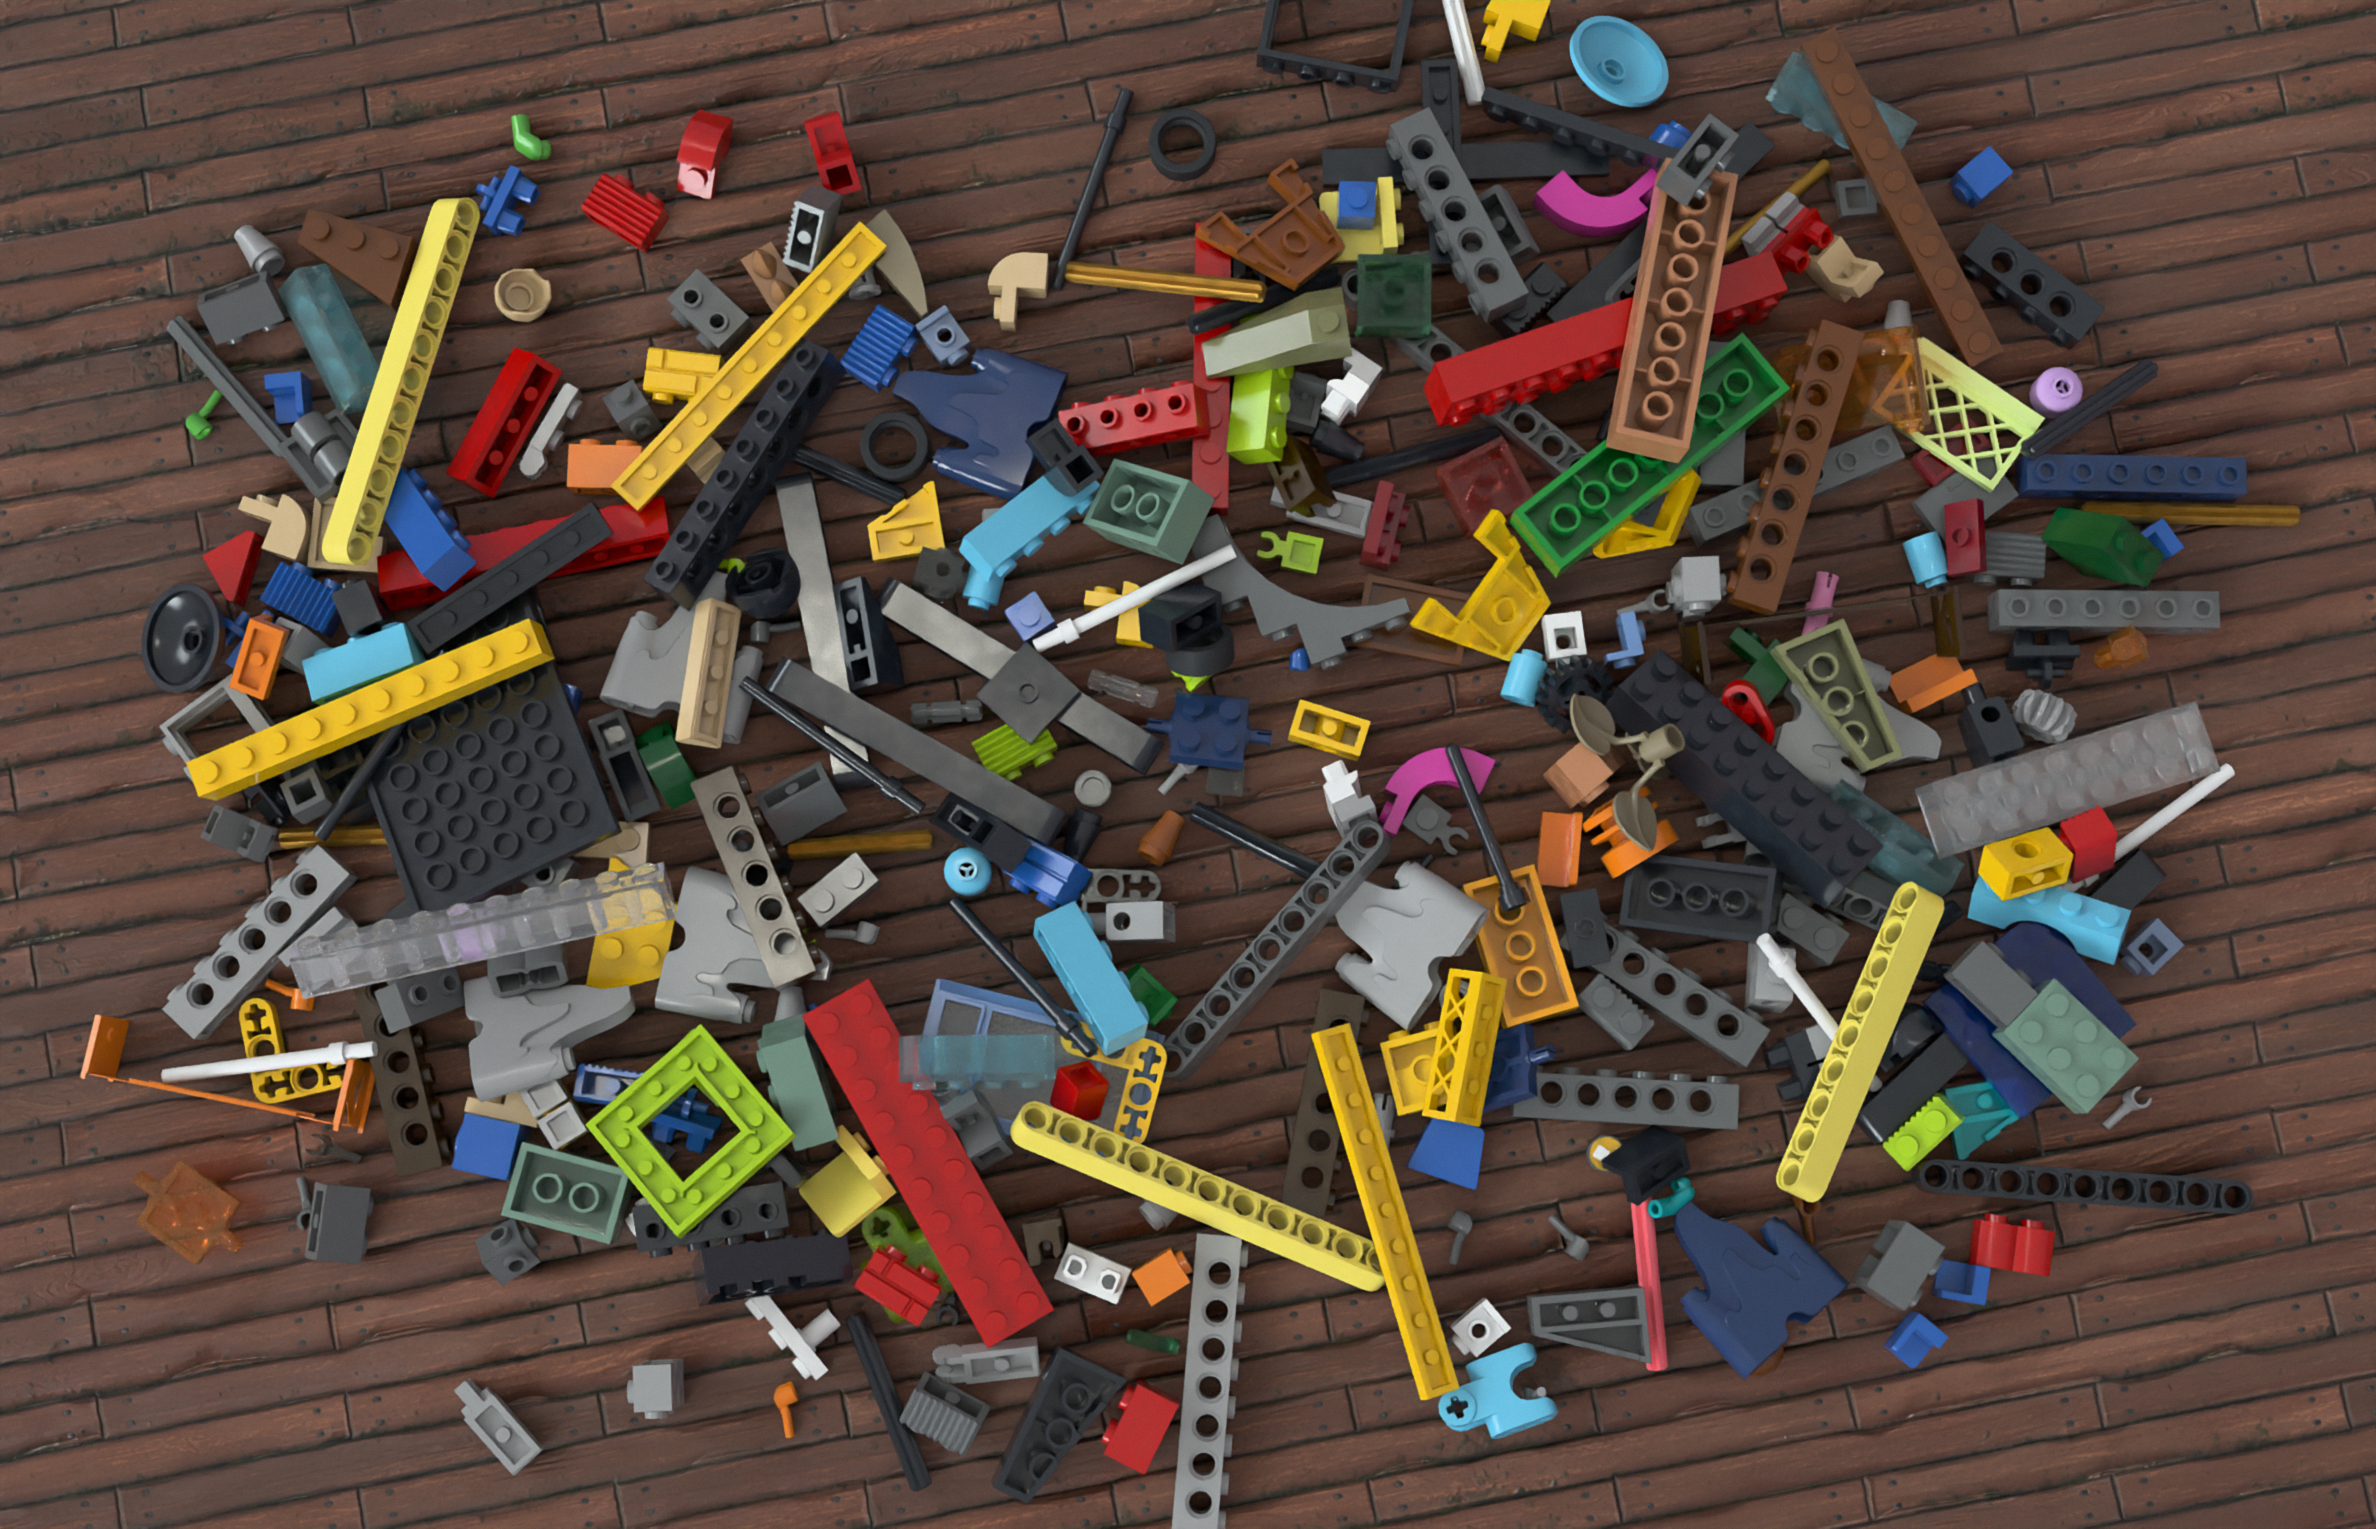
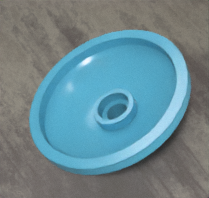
M1595 16L1583 21L1574 31L1570 40L1572 63L1581 80L1599 97L1620 106L1643 107L1655 102L1666 89L1669 77L1666 60L1656 43L1637 26L1616 17Z

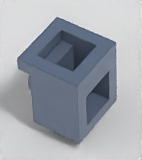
M945 305L915 325L918 335L942 368L949 364L952 367L956 366L969 356L968 351L972 349L971 342ZM946 332L952 335L948 342H941L938 339Z
M2159 918L2146 920L2141 925L2142 927L2119 950L2124 956L2120 960L2121 964L2134 976H2137L2139 973L2143 977L2154 975L2184 946ZM2141 944L2146 945L2149 950L2147 957L2138 950Z

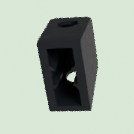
M1976 683L1963 688L1960 692L1966 707L1957 721L1975 776L2011 766L2025 745L2003 697L1996 696L1988 699L1982 683Z

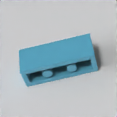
M393 622L384 625L381 631L374 634L352 637L347 641V644L337 648L317 650L313 657L302 660V665L311 699L321 706L424 663L426 660L422 646L409 626L404 623Z

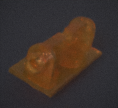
M2131 624L2107 637L2111 644L2097 650L2094 655V661L2101 669H2109L2120 663L2126 669L2150 657L2147 652V640L2142 632L2136 631L2134 625Z

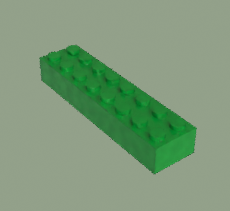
M1742 332L1704 363L1690 447L1679 463L1605 447L1606 439L1517 508L1509 522L1554 577L1557 578L1779 404L1790 390V387Z

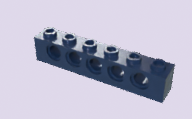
M2042 454L2034 460H2029L2026 456H2023L2015 463V490L2019 494L2017 498L2233 503L2247 494L2246 458Z

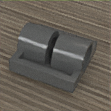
M339 407L326 415L314 411L302 416L291 429L292 436L277 445L281 455L320 504L339 493L358 435V430Z

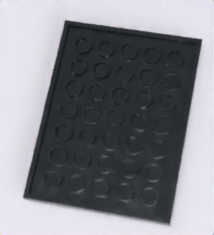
M528 590L433 652L427 654L423 649L425 660L433 659L440 649L445 653L528 618L541 624ZM555 659L410 719L365 784L416 924L422 927L622 832ZM383 731L350 744L358 767Z

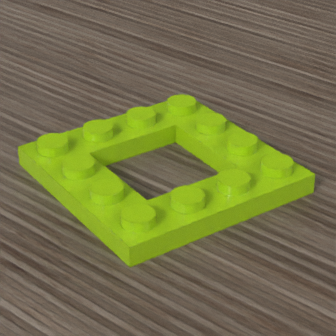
M701 1024L585 1124L673 1233L680 1239L797 1137ZM696 1081H699L741 1132L683 1181L643 1133L642 1129Z

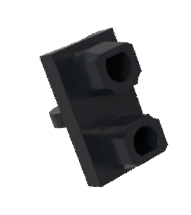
M2018 630L2011 638V648L2005 660L2006 671H2025L2026 679H2037L2040 689H2049L2052 684V678H2063L2064 670H2072L2075 658L2081 656L2080 645H2072L2067 630L2048 632L2045 637L2046 645H2035L2034 632L2031 630Z

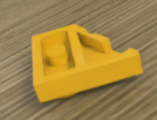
M934 481L927 482L923 485V489L909 499H903L888 514L881 515L867 525L874 563L946 551Z

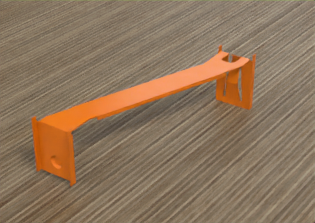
M95 1015L80 1075L82 1079H85L86 1074L89 1073V1075L108 1078L109 1082L118 1080L334 1125V1131H339V1127L342 1125L356 1128L359 1126L357 1133L363 1134L375 1084L371 1062L347 1060L334 1120L331 1121L316 1118L313 1113L150 1080L147 1082L132 1078L116 1077L130 1020ZM364 1073L362 1084L355 1104L354 1092ZM346 1105H347V1117H348V1123H347V1124L342 1123V1122H343L344 1113H345V1109H346Z

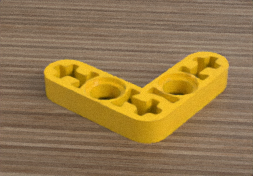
M261 998L247 1000L239 1011V1021L247 1058L257 1057V1046L265 1040L270 1041L274 1045V1054L286 1053L275 1005ZM255 1006L266 1010V1016L261 1018V1026L264 1030L270 1029V1035L260 1034L253 1037V1031L260 1032L258 1021L250 1019V1014L256 1012ZM328 1062L326 1069L323 1066L325 1063L252 1072L250 1075L256 1097L266 1104H279L341 1089L344 1076L334 1075L328 1077L326 1070L341 1068L343 1064L332 1065ZM307 1068H313L318 1074L317 1085L311 1089L304 1088L300 1083V1075ZM271 1077L275 1082L290 1080L292 1087L277 1089L275 1097L272 1093L265 1092V1086L270 1084Z
M1080 1022L1082 1029H1084L1083 1032L1089 1038L1095 1039L1086 1023ZM1061 1036L1062 1046L1067 1052L1087 1058L1079 1049L1072 1048V1041L1065 1040ZM1142 1038L1126 1046L1120 1058L1110 1059L1107 1056L1105 1057L1097 1043V1055L1087 1059L1129 1070L1114 1125V1133L1125 1137V1133L1120 1132V1127L1122 1124L1128 1125L1131 1114L1123 1113L1126 1105L1136 1111H1148L1146 1119L1140 1116L1137 1119L1136 1127L1142 1130L1141 1136H1134L1132 1141L1141 1144L1148 1134L1166 1066V1051L1161 1044ZM1149 1047L1156 1048V1055L1161 1057L1160 1063H1153L1150 1070L1151 1075H1158L1155 1083L1145 1077H1133L1135 1069L1143 1072L1145 1062L1139 1058L1141 1052H1147ZM1137 1083L1148 1085L1152 1092L1150 1101L1144 1105L1133 1103L1129 1096L1131 1087Z

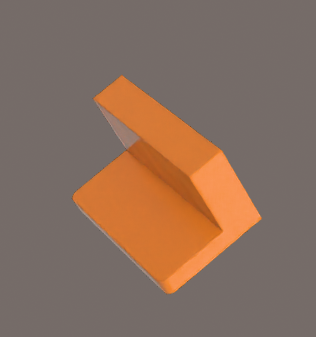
M266 613L249 619L229 688L261 700L268 699L290 631L287 628L272 623L273 616Z
M1936 653L1892 674L1888 687L1901 712L1911 715L1961 691L1963 688L1973 685L1978 680L1972 668L1963 671L1956 657H1937Z
M1574 812L1573 814L1541 813L1536 866L1541 886L1572 889L1577 886L1583 812Z

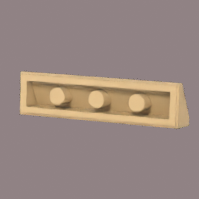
M714 598L700 601L696 605L675 740L685 744L718 749L721 748L741 610L736 606Z

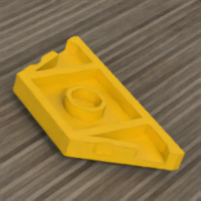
M1693 470L1669 489L1652 527H1646L1630 520L1595 547L1592 552L1596 557L1602 559L1674 545L1702 481L1700 476Z
M612 856L610 859L586 986L600 989L616 988L625 985L631 986L660 978L665 956L670 952L676 922L675 914L678 902L667 893L657 889L646 877L640 876L624 864L623 860L618 856Z

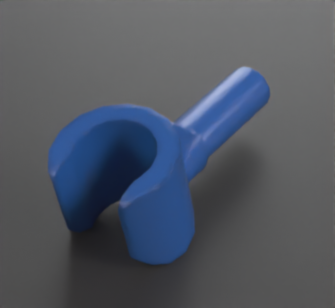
M1300 648L1291 653L1290 670H1310V659L1306 649Z

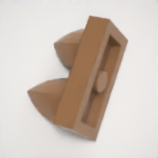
M772 242L759 249H755L754 252L741 259L743 266L773 313L799 286Z

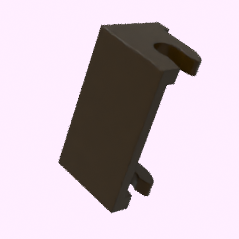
M1289 434L1286 445L1283 448L1282 461L1266 462L1287 511L1290 513L1295 511L1308 518L1315 517L1312 505L1320 503L1322 506L1330 508L1337 503V500L1313 447L1308 446L1305 442Z
M1063 1216L1023 1224L1029 1266L1040 1265V1262H1043L1044 1250L1042 1249V1242L1046 1251L1051 1249L1052 1243L1055 1258L1059 1257L1063 1252L1064 1241L1061 1226L1064 1224Z

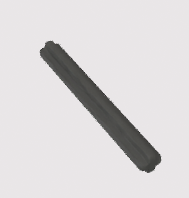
M178 316L168 323L167 331L277 457L282 458L283 456L279 452L277 445L289 438L186 318Z

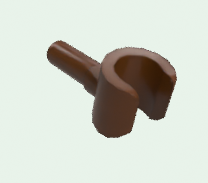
M1793 1195V1202L1803 1215L1806 1240L1811 1245H1815L1814 1216L1819 1213L1821 1203L1819 1200L1803 1203V1199Z

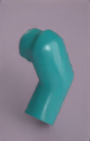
M1681 1177L1676 1181H1672L1670 1187L1674 1194L1669 1197L1651 1200L1647 1208L1649 1215L1655 1219L1675 1215L1683 1206L1691 1201L1695 1195V1188L1691 1187L1690 1179Z

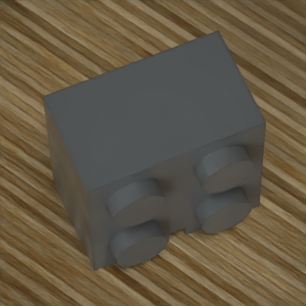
M1889 1219L1872 1248L1883 1254L1881 1260H1878L1871 1254H1867L1850 1282L1887 1307L1905 1311L1908 1306L1910 1308L1914 1307L1921 1298L1924 1289L1920 1286L1927 1275L1933 1276L1940 1268L1944 1260L1941 1253L1945 1246L1907 1221Z

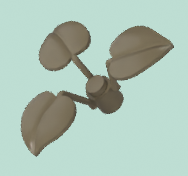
M1575 693L1570 701V718L1574 731L1581 743L1591 752L1601 756L1610 752V744L1614 746L1627 744L1630 751L1634 754L1633 758L1637 760L1641 771L1644 773L1631 787L1630 794L1622 791L1615 795L1613 815L1625 836L1643 850L1650 852L1654 849L1656 843V815L1650 801L1645 797L1638 796L1639 790L1649 778L1661 780L1668 775L1669 770L1665 767L1664 760L1684 749V737L1675 725L1669 723L1650 734L1644 731L1638 735L1630 736L1626 732L1625 737L1617 738L1613 736L1615 724L1608 709L1601 702L1590 696H1581Z

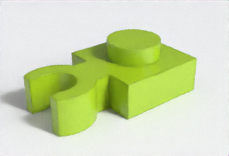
M1288 531L1287 539L1283 541L1273 532H1262L1261 539L1270 541L1273 544V549L1269 552L1258 550L1257 558L1263 561H1271L1276 557L1282 558L1280 569L1316 576L1323 538Z

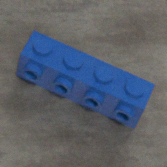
M401 465L384 519L421 574L445 592L477 563L469 551L472 544L459 530L455 531L454 528L458 525L448 512L440 509L443 502L432 490L426 489L429 485L426 478L415 468L408 471Z

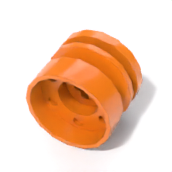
M1647 785L1640 788L1638 796L1646 797L1651 794ZM1613 798L1595 809L1594 813L1582 824V830L1586 833L1600 825L1603 833L1592 839L1590 843L1592 846L1606 841L1611 843L1612 848L1600 859L1614 879L1680 838L1667 818L1657 821L1654 849L1650 852L1643 850L1625 836L1617 825L1613 815ZM1657 801L1651 804L1654 811L1659 807Z

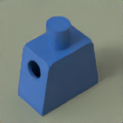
M1430 1118L1405 1167L1476 1190L1485 1130L1471 1125Z

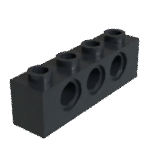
M1990 220L1957 260L1967 279L1973 282H1980L1989 289L1990 295L1996 301L2009 304L2018 311V316L2024 322L2033 326L2037 325L2047 333L2048 339L2053 344L2059 347H2066L2068 350L2072 349L2083 338L2105 309L2103 305ZM1992 260L2000 261L2005 266V273L1997 272L1992 267ZM2021 282L2031 284L2034 289V295L2026 294L2021 288ZM2051 303L2061 307L2063 317H2058L2051 312Z

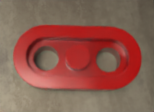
M1740 679L1730 682L1724 688L1721 702L1749 727L1753 724H1760L1763 730L1755 732L1768 744H1771L1775 736V722L1757 687L1747 680ZM1744 693L1748 698L1746 700H1738L1735 694Z

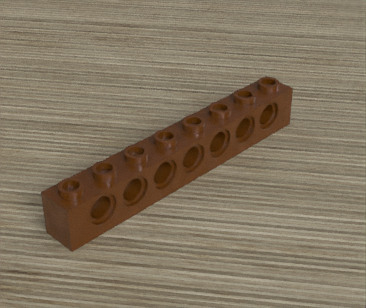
M1824 319L1814 328L1809 327L1802 344V348L1807 350L1803 363H1797L1791 378V383L1796 384L1792 397H1786L1781 409L1780 417L1785 419L1781 432L1776 431L1770 443L1769 452L1774 453L1770 467L1764 466L1758 481V487L1763 489L1759 501L1754 500L1747 515V522H1750L1751 526L1748 535H1742L1736 549L1735 556L1740 557L1736 571H1730L1726 580L1724 591L1729 592L1726 603L1765 616L1776 612L1865 333ZM1819 355L1827 356L1832 361V371H1825L1820 368L1817 361ZM1807 390H1815L1820 394L1822 399L1820 406L1809 403L1806 397ZM1796 424H1803L1808 427L1811 434L1810 440H1801L1796 435ZM1790 458L1798 463L1800 469L1798 475H1791L1785 470V459ZM1774 493H1781L1786 496L1788 500L1787 510H1780L1774 505ZM1763 528H1771L1776 532V545H1769L1764 542L1762 538ZM1753 562L1761 563L1765 567L1766 577L1764 580H1757L1752 576L1750 568Z

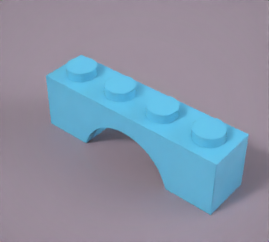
M1979 875L1972 891L1967 918L2001 929H2005L2008 925L2018 921L2043 923L2057 929L2069 938L2078 954L2114 965L2125 937L2131 910L2055 886L2002 901Z

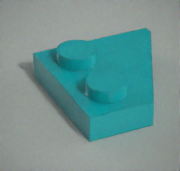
M2016 1076L1942 1089V1093L1966 1117L1950 1133L1955 1160L1966 1159L1970 1156L1969 1153L1985 1141H1990L2006 1125L2012 1124L2025 1114L2019 1079Z

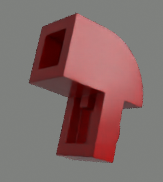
M699 110L691 118L682 137L677 162H680L677 190L710 200L713 198L716 192L720 161L729 153L734 119L704 110Z
M834 111L804 120L823 187L840 195L862 190L839 112Z

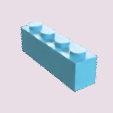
M1042 476L965 535L959 551L987 583L997 575L1003 578L1016 567L1017 563L1015 561L1025 554L1027 557H1030L1043 546L1044 542L1042 540L1051 533L1057 536L1064 531L1071 523L1069 519L1077 512L1080 515L1087 513L1101 485L1094 481L1075 496L1069 497L1057 491Z
M1073 901L1035 919L1033 936L1106 1057L1144 1038L1149 1015L1142 1002H1136L1131 995V986L1124 972H1118L1111 962L1112 954L1106 942L1103 940L1099 942L1093 932L1094 924L1091 917L1085 910L1081 912L1076 902Z

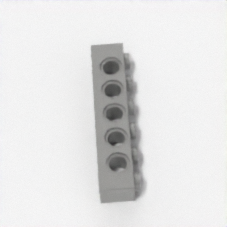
M317 845L315 848L309 847L296 861L299 865L289 875L284 874L275 881L271 887L273 892L264 902L259 901L254 904L245 914L247 920L238 929L234 928L223 936L219 942L221 947L212 957L207 956L203 958L193 970L195 975L186 984L181 983L168 995L167 999L169 1002L162 1010L193 1039L207 1040L281 961L278 956L321 919L359 878L329 848ZM314 876L317 880V888L314 893L307 895L304 892V883L309 877ZM288 903L291 907V916L282 923L278 918V911L282 905ZM262 930L266 938L265 944L262 948L256 950L252 940L254 935ZM236 958L239 961L240 968L234 977H230L227 973V964L231 959ZM210 985L214 996L212 1001L205 1005L202 1002L201 993L206 986Z

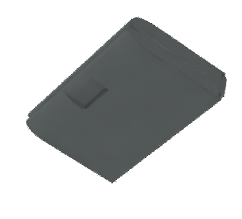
M1991 457L1976 459L1978 472L1991 480L1997 472L1994 460ZM1956 470L1914 500L1911 505L1930 532H1938L1943 548L1946 550L1944 505L1975 498L1981 499L1984 502V521H1986L2019 497V494L2005 475L1994 490L1989 493Z

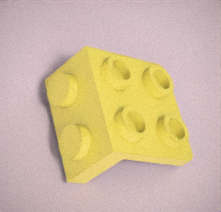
M1378 177L1373 230L1337 229L1338 191L1324 192L1320 195L1319 209L1320 211H1325L1345 245L1342 255L1331 264L1396 258L1398 245H1404L1403 224L1396 223L1395 210H1401V195L1399 188H1393L1392 177Z
M843 1125L839 1126V1139L835 1140L843 1152L799 1188V1193L836 1237H842L896 1193L886 1178L889 1171L878 1155L871 1159L867 1155L871 1148L858 1131L851 1135Z

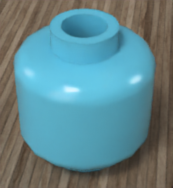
M970 847L959 848L947 858L944 866V877L949 887L956 893L967 897L976 896L984 892L991 884L993 877L992 864L987 858ZM971 864V866H969L968 868L964 867L963 865ZM960 869L965 871V877L961 875ZM974 869L973 874L970 876V871Z

